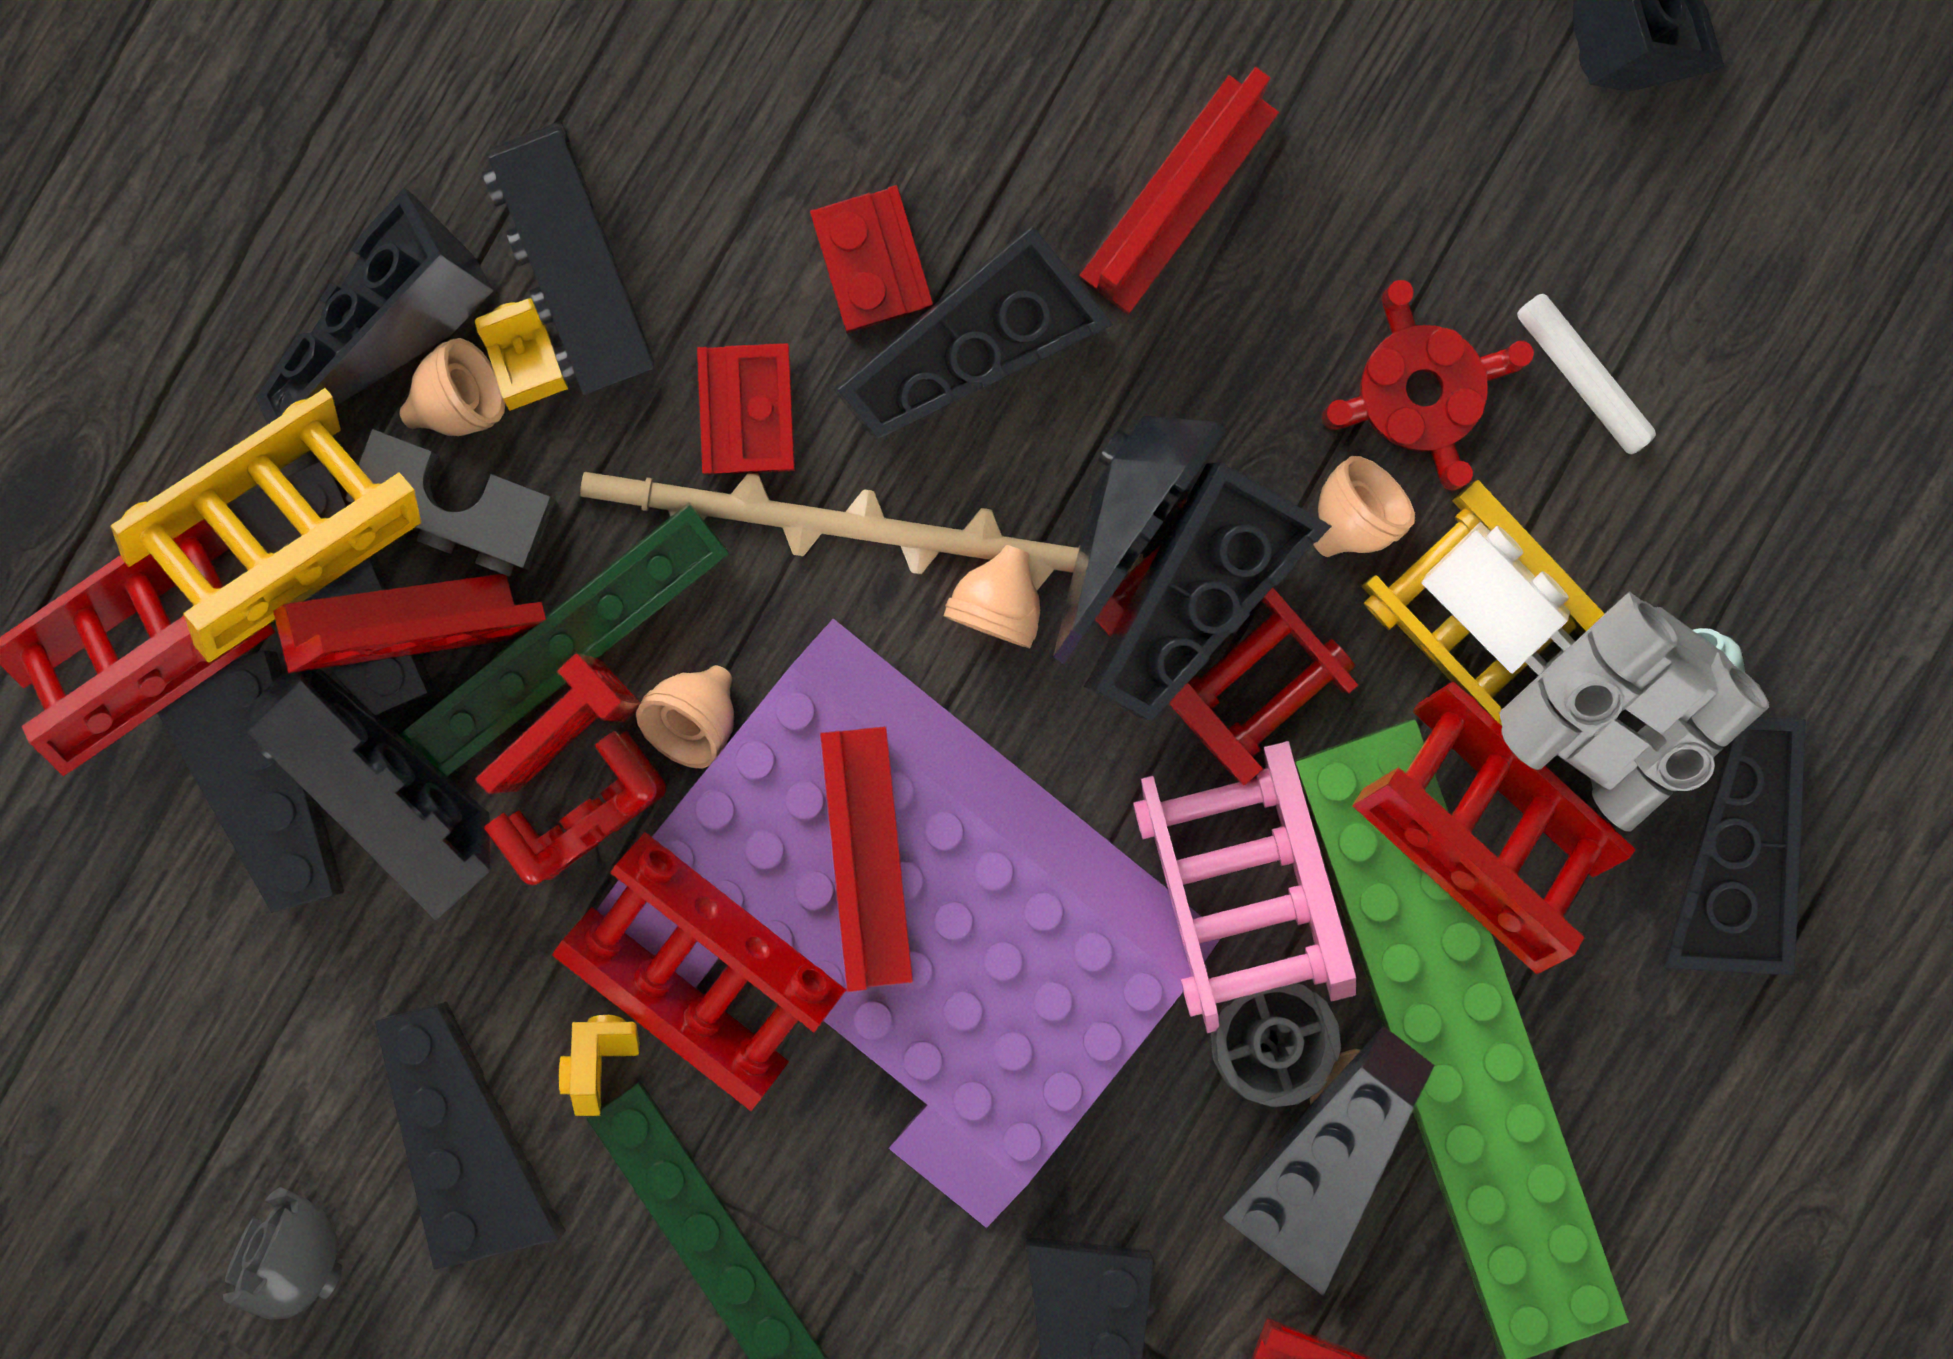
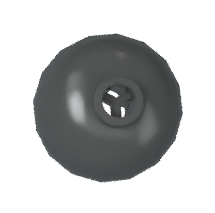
M1298 983L1226 1001L1218 1011L1219 1027L1216 1031L1211 1032L1210 1035L1213 1061L1225 1083L1244 1099L1271 1107L1296 1105L1320 1092L1327 1083L1325 1079L1332 1072L1334 1061H1338L1341 1051L1339 1024L1328 1003L1317 993ZM1270 1031H1271L1272 1036H1273V1040H1272V1041L1269 1039ZM1265 1044L1268 1048L1261 1050L1260 1045Z
M279 1187L270 1193L264 1201L274 1206L265 1222L262 1223L261 1219L253 1216L234 1251L225 1277V1282L235 1286V1292L223 1294V1301L250 1314L266 1319H288L309 1308L317 1297L327 1299L335 1289L342 1272V1265L335 1262L338 1240L334 1224L322 1209L309 1200Z

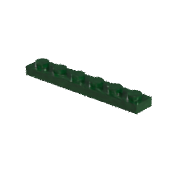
M689 502L545 616V621L524 632L397 734L444 775L449 776L563 686L567 681L557 671L576 653L598 658L729 555V551Z
M641 1081L600 1109V1116H589L587 1121L749 1359H829Z

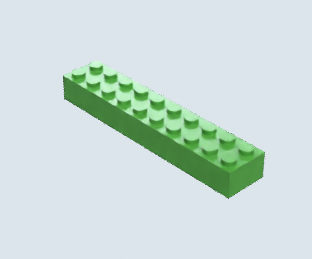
M1407 720L1294 760L1318 844L1382 1025L1435 1065L1413 1113L1497 1351L1503 1359H1527L1629 1323L1491 932L1352 806L1362 789L1398 767L1406 773L1424 744L1416 720ZM1434 775L1425 790L1448 812L1438 781Z

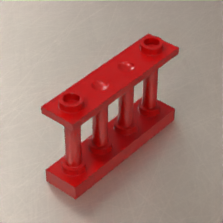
M1188 496L1177 504L1180 508L1183 507ZM1161 545L1124 577L1095 619L1110 637ZM1274 588L1261 599L1272 612V615L1201 678L1194 675L1168 703L1231 776L1242 785H1246L1263 770L1253 758L1261 751L1258 744L1326 684L1332 681L1341 693H1350L1358 686L1348 674L1356 665L1333 639H1330L1323 645ZM1290 633L1314 662L1242 726L1235 722L1228 729L1212 711L1220 703L1216 697Z
M203 519L173 540L214 589H221L224 586L211 561L227 551L229 547L208 522ZM151 554L131 567L124 562L120 555L0 637V665L23 689L31 683L33 684L44 711L24 724L22 728L28 742L64 777L275 633L271 623L208 663L194 646L185 617L183 616L174 623H171L159 599V596L176 585L175 582ZM137 612L150 639L119 660L106 632ZM85 647L97 675L66 696L54 668Z
M1453 681L1419 702L1412 711L1432 729V732L1406 773L1398 767L1362 789L1352 806L1534 973L1539 974L1574 956L1585 938L1565 920L1564 915L1587 875L1589 874L1594 878L1628 860L1633 855L1635 848L1608 821L1602 819L1546 766L1538 770L1520 760L1506 744L1502 736V725L1486 712L1474 697L1466 693ZM1451 748L1478 772L1452 815L1425 790ZM1497 790L1524 814L1498 857L1472 834L1474 827ZM1543 832L1569 855L1544 899L1518 876L1519 871Z
M644 832L610 872L627 887L607 915L604 917L591 907L560 942L552 956L752 1111L789 1063L775 1049L798 1020L815 1032L847 989L675 856L669 849ZM647 902L677 925L655 956L625 933ZM697 941L727 964V967L705 995L675 972ZM747 981L778 1004L756 1034L725 1012Z

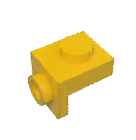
M531 298L517 303L512 302L500 305L491 313L475 319L477 331L487 349L502 398L509 411L568 389L553 351L555 347L547 325L542 324Z
M597 1015L589 1018L588 1022H572L571 1056H560L559 1089L560 1094H570L575 1116H600L602 1056L639 1055L640 1042L636 1023L626 1022L623 1018L615 1015Z

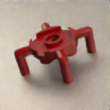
M1396 280L1382 295V304L1392 334L1384 339L1370 355L1362 374L1360 396L1347 401H1333L1323 411L1322 422L1330 430H1339L1368 420L1377 433L1395 445L1415 452H1431L1443 487L1448 490H1458L1471 481L1473 471L1468 463L1460 461L1455 443L1467 435L1483 415L1488 391L1487 381L1521 370L1532 361L1534 351L1529 343L1517 341L1507 349L1479 357L1475 349L1455 330L1433 325L1416 326L1409 306V302L1413 297V288L1405 280ZM1418 371H1426L1438 379L1441 393L1435 404L1419 406L1410 400L1406 392V383L1411 374Z
M627 730L620 735L613 731L594 745L616 774L618 780L600 793L606 803L603 804L599 797L593 801L588 799L563 817L559 822L566 830L565 833L559 825H556L539 837L520 810L509 817L504 812L484 827L523 882L529 885H536L543 880L555 878L568 866L599 845L598 843L614 831H618L665 795L666 784Z

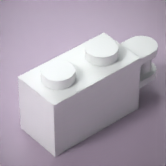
M1479 522L1426 574L1422 584L1511 674L1526 662L1540 675L1575 642L1561 628L1569 618L1570 611L1563 605L1569 599V596L1546 572L1542 571L1535 577L1518 560L1524 551L1505 530L1496 526L1490 531L1482 522ZM1551 638L1562 650L1547 663L1536 651Z

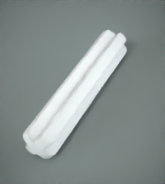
M1539 294L1520 308L1517 313L1519 320L1626 453L1634 454L1649 444L1656 436L1655 429L1548 296Z

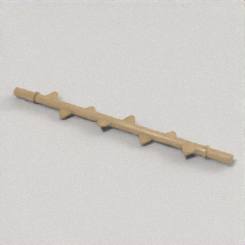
M589 472L583 473L581 482V497L642 506L644 511H648L649 507L665 509L669 511L670 516L690 502L703 520L710 516L781 527L784 530L793 555L804 556L821 534L898 545L902 548L910 571L918 574L924 572L939 552L992 560L1002 551L1005 545H1009L1029 553L1030 574L1036 591L1053 570L1074 572L1079 547L1075 548L1004 537L1000 532L992 510L981 508L964 530L884 518L875 492L864 489L846 512L771 501L768 498L759 474L751 472L746 474L731 494L654 483L653 478L648 477L646 481ZM1143 554L1139 555L1128 573L1145 559Z

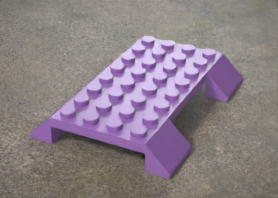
M832 619L784 673L652 838L669 849L675 856L847 989L820 733L887 726L913 982L868 987L867 990L847 992L846 990L823 1021L924 1102V1105L891 1144L889 1149L987 1228L1028 1185L1183 993L1181 979L1192 977L1169 890L851 632ZM618 880L597 911L605 917L627 886ZM647 902L625 933L655 956L677 925ZM1189 907L1192 919L1202 917ZM1220 939L1199 944L1204 962ZM697 941L675 972L696 988L719 958Z

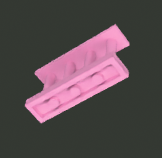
M1289 741L1264 747L1265 769L1261 770L1256 775V778L1251 779L1246 785L1237 782L1160 802L1154 777L1150 776L1141 779L1144 800L1133 803L1142 839L1150 837L1155 839L1192 977L1181 979L1190 1017L1202 1014L1207 1033L1214 1032L1219 1027L1216 1003L1313 979L1315 985L1326 982L1331 1001L1356 995V975ZM1263 802L1265 808L1276 805L1282 827L1272 829L1273 836L1176 860L1167 826ZM1278 860L1281 866L1293 865L1298 886L1288 888L1289 895L1192 919L1183 885ZM1295 919L1298 925L1309 923L1315 945L1305 947L1306 954L1208 979L1199 944Z

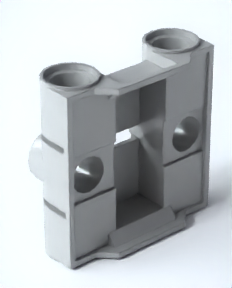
M1628 592L1499 712L1502 723V736L1506 744L1526 765L1540 770L1556 755L1591 779L1593 786L1592 795L1602 813L1617 827L1631 832L1673 794V791H1688L1706 783L1713 774L1715 766L1713 757L1723 749V746L1726 747L1769 708V702L1760 685L1744 671L1734 666L1720 649L1661 607L1654 608L1631 592ZM1626 709L1646 723V725L1638 732H1635L1618 720L1617 717L1622 710Z

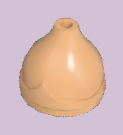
M457 338L441 343L422 360L413 374L409 396L400 408L402 421L408 428H427L447 436H463L492 427L500 421L505 412V402L502 398L492 364L485 354L469 341Z
M1350 456L1336 467L1322 487L1318 503L1319 519L1332 525V527L1313 545L1320 554L1326 557L1343 552L1371 553L1382 550L1393 541H1398L1415 523V512L1411 501L1398 482L1379 465L1361 456Z
M1005 545L1002 551L992 560L970 571L960 580L953 592L952 598L949 597L943 616L996 638L1030 648L1038 631L1040 602L1030 574L1029 553Z
M714 665L702 672L680 673L661 681L643 697L636 711L637 724L645 738L659 752L674 762L691 768L703 769L710 766L727 745L734 727V710L730 699L731 674L725 668Z

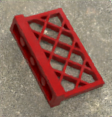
M1257 67L1252 70L1243 84L1228 75L1079 275L1081 281L1128 316L1278 116L1279 111L1262 99L1271 79Z
M576 653L557 671L573 689L475 780L488 794L518 792L598 717L607 721L626 722L636 713L641 702L601 659Z

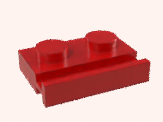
M897 185L879 192L867 193L810 211L847 333L900 318L919 310L930 309L933 306Z
M789 344L738 345L715 348L697 347L702 473L704 475L718 473L795 471Z

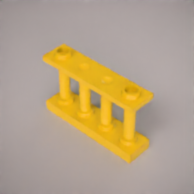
M326 388L309 399L293 403L284 411L281 417L150 501L132 506L120 520L111 525L121 557L129 567L151 554L194 605L183 614L194 646L208 663L274 621L273 611L287 603L304 601L421 524L415 491L400 473H397L382 484H374L335 440L333 435L341 431L333 396ZM310 450L354 499L353 503L330 518L321 519L280 471ZM257 484L302 535L276 553L268 554L226 505ZM203 519L208 522L248 570L221 589H214L173 540Z
M1479 480L1470 483L1452 500L1461 510L1455 516L1458 523L1388 588L1375 575L1369 578L1361 587L1370 595L1364 602L1365 607L1386 629L1390 630L1397 624L1451 682L1454 681L1466 693L1474 697L1479 705L1502 725L1499 715L1502 708L1493 697L1528 664L1524 662L1511 674L1496 659L1482 674L1474 679L1449 653L1470 631L1452 614L1431 634L1406 607L1426 588L1422 584L1426 574L1479 522H1482L1490 531L1496 526L1505 530L1524 551L1518 560L1535 577L1542 571L1546 572L1567 593L1569 599L1563 605L1570 611L1568 621L1561 628L1568 635L1574 630L1581 637L1604 613ZM1549 638L1536 652L1540 654L1553 640Z

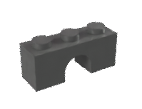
M372 429L358 466L374 484H382L397 473H400L413 487L421 518V524L416 526V528L420 529L416 541L452 554L455 543L479 551L475 561L476 564L507 576H511L514 565L530 571L556 504L555 499L491 474L481 499L473 507L461 512H447L437 504L431 489L432 476L440 456L432 451ZM347 494L345 500L353 503L354 499Z

